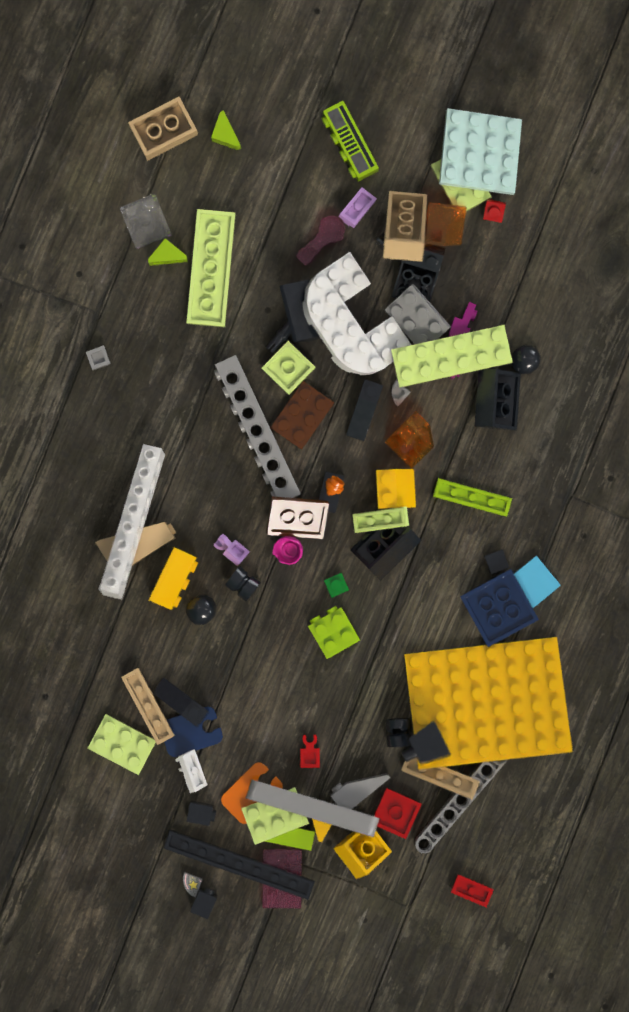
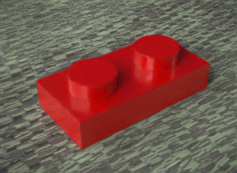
M457 874L450 892L487 907L494 889Z

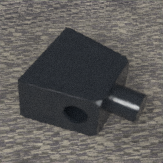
M435 721L410 737L408 741L411 747L401 752L406 763L417 758L420 765L444 759L451 755Z

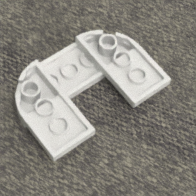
M349 252L320 271L309 281L304 291L303 312L309 326L313 325L333 355L331 359L337 366L349 373L370 375L386 368L393 362L392 349L410 346L411 343L393 316L365 334L344 302L371 283Z

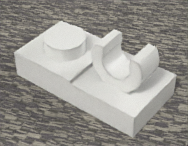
M195 749L175 759L176 762H180L181 768H179V771L184 773L190 793L207 786Z

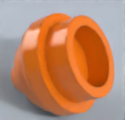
M331 476L326 481L327 495L340 494L344 490L343 486L345 483L340 478Z

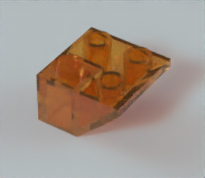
M428 202L425 244L440 246L461 245L467 207Z
M417 411L385 441L411 469L434 448L430 424Z

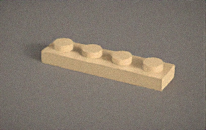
M137 668L122 676L124 684L157 745L174 737L175 734L140 669Z
M417 758L407 763L405 761L401 769L407 774L473 800L480 783L479 780L446 767L418 770Z

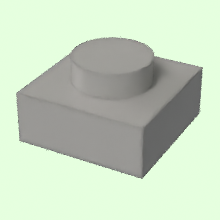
M105 346L86 352L92 370L111 364Z

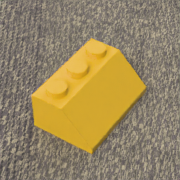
M174 547L149 600L170 610L173 607L177 608L182 599L179 596L182 589L186 590L190 582L187 578L190 572L194 573L198 562H196L197 557Z

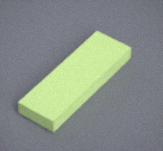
M407 507L352 514L355 533L409 526Z

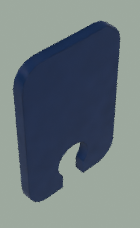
M204 707L209 711V714L203 722L205 720L217 719L216 712L212 707ZM179 715L167 719L175 736L164 743L168 754L172 757H178L190 750L195 749L197 751L220 743L223 734L221 728L207 733L202 728L203 722L199 727H196Z

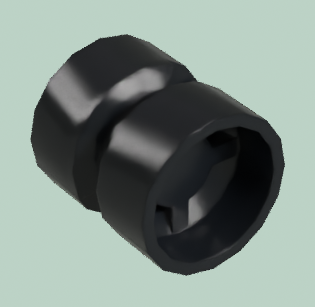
M239 566L225 586L233 592L237 590L238 596L247 601L261 582L254 576L248 577V572Z
M410 718L386 719V731L389 732L387 735V747L410 746L408 741L411 737V734L408 733L411 729ZM401 728V733H396V729Z

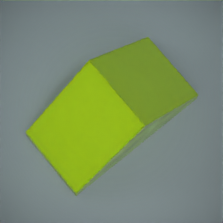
M223 110L219 114L211 139L213 142L239 150L241 149L240 143Z
M166 238L148 259L150 266L188 262L187 256Z

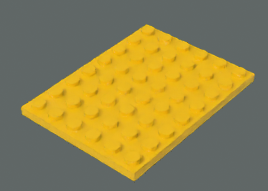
M557 637L499 643L489 647L481 645L404 654L413 732L416 734L425 726L435 721L451 753L447 758L420 765L417 760L418 770L573 752Z

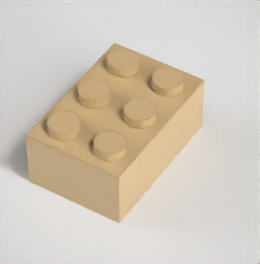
M180 96L128 122L147 161L198 135L197 129Z

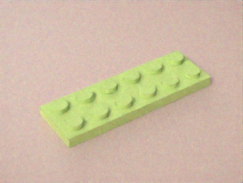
M197 209L187 324L225 327L235 212Z
M504 325L391 350L399 388L513 363Z

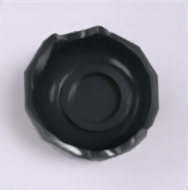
M522 345L512 353V366L521 374H530L540 365V353L531 345Z
M197 595L187 604L186 614L192 623L205 625L215 617L217 606L208 595Z

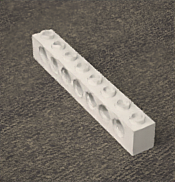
M143 444L99 589L105 596L122 600L165 457L162 448Z

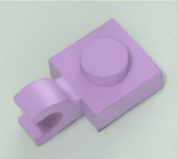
M224 534L214 543L217 549L225 550L223 555L236 566L250 552L238 541L234 540L232 543Z

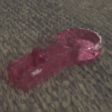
M329 216L323 217L320 220L319 233L316 235V238L313 241L311 240L304 248H301L296 255L305 266L308 263L310 264L314 260L313 258L328 243H336L344 238L345 225L340 218Z

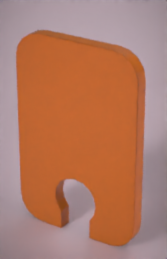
M261 762L253 764L221 798L223 806L242 824H247L241 808L256 803V801L246 799L251 780L258 781L260 775L265 774L269 770ZM275 776L270 785L283 788L282 782Z

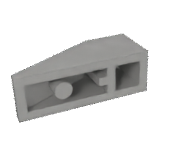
M388 773L345 782L343 785L339 783L332 788L333 793L331 797L338 806L352 810L390 779Z

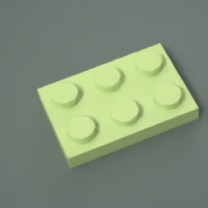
M441 160L431 164V168L434 171L438 181L440 177ZM441 185L457 216L492 197L489 191Z
M105 714L88 749L139 775L156 742L152 737Z
M296 788L288 790L297 793ZM259 802L241 808L255 845L309 824L305 816Z

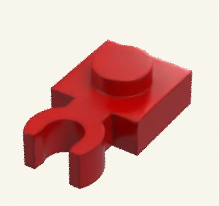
M306 734L303 735V743L306 745V748H300L301 768H320V748H314L317 742L316 734L313 735L314 739L312 742L306 740Z

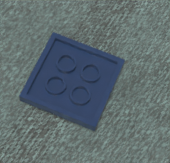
M512 569L460 596L488 647L539 620Z

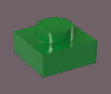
M342 573L324 580L331 598L349 590Z

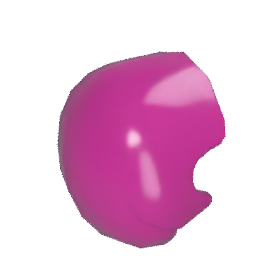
M281 537L273 546V555L283 564H295L303 554V546L295 537Z

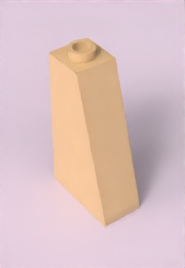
M166 522L143 528L132 566L176 539L174 536L176 531L171 523L167 525ZM115 536L95 542L107 562Z

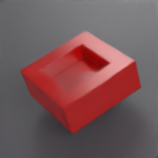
M487 199L483 219L502 223L506 203Z

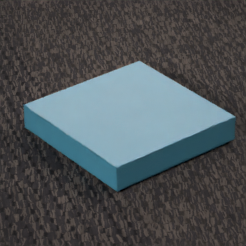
M537 556L514 573L533 608L561 586Z

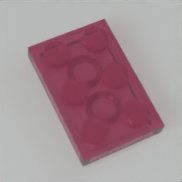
M263 849L264 863L302 876V849ZM263 884V908H301V897Z

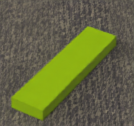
M440 478L437 480L433 494L435 498L505 517L508 515L512 498Z

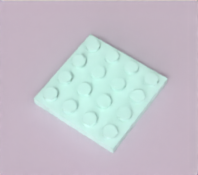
M448 108L445 116L439 184L514 195L522 119Z

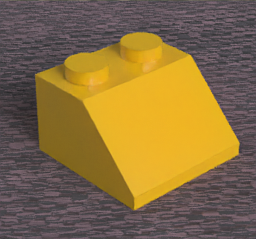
M414 469L376 470L378 509L416 507Z
M353 831L333 848L356 879L367 876L392 852L377 831H375L374 837Z

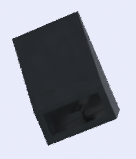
M424 242L422 261L402 260L392 297L397 299L408 287L414 284L430 302L446 248Z

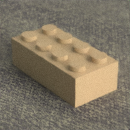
M389 191L383 258L422 261L427 194Z

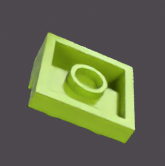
M332 607L326 611L328 615L322 618L318 615L311 619V624L308 625L326 659L360 641L342 607Z

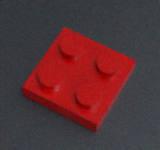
M386 787L374 814V817L379 818L377 826L406 839L422 803Z

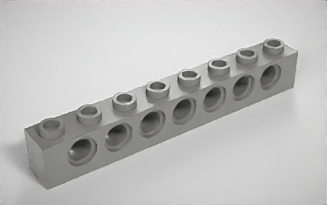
M234 355L215 364L217 369L213 371L218 381L222 379L225 385L222 387L226 398L230 397L233 402L230 407L234 416L238 414L241 419L238 424L242 433L247 432L248 434L247 444L250 450L254 449L257 454L254 459L258 467L262 466L265 471L262 476L266 484H271L273 491L270 492L273 497L295 498L301 495L237 356ZM229 374L237 375L238 379L234 384L227 382ZM238 391H243L246 394L243 401L235 399V394ZM247 408L254 411L253 416L249 419L243 416V411ZM257 425L262 428L260 435L254 436L251 434L253 426ZM260 444H269L270 450L267 453H261L259 451ZM270 460H275L278 463V468L274 471L267 468V463ZM279 477L286 480V485L283 488H278L275 485V481Z

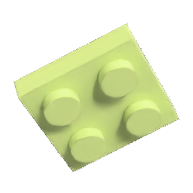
M287 341L262 367V370L290 395L316 367Z

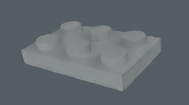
M414 284L408 287L385 309L390 317L393 316L399 327L414 344L437 340L451 328Z

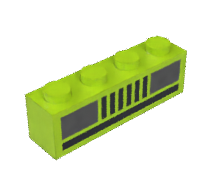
M344 101L324 110V117L321 118L326 128H330L332 132L330 137L333 143L339 145L341 149L339 154L342 160L348 162L350 166L348 171L351 177H356L359 182L378 172L379 167Z

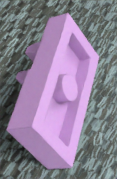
M361 187L340 213L339 218L346 225L354 228L376 202L377 198Z

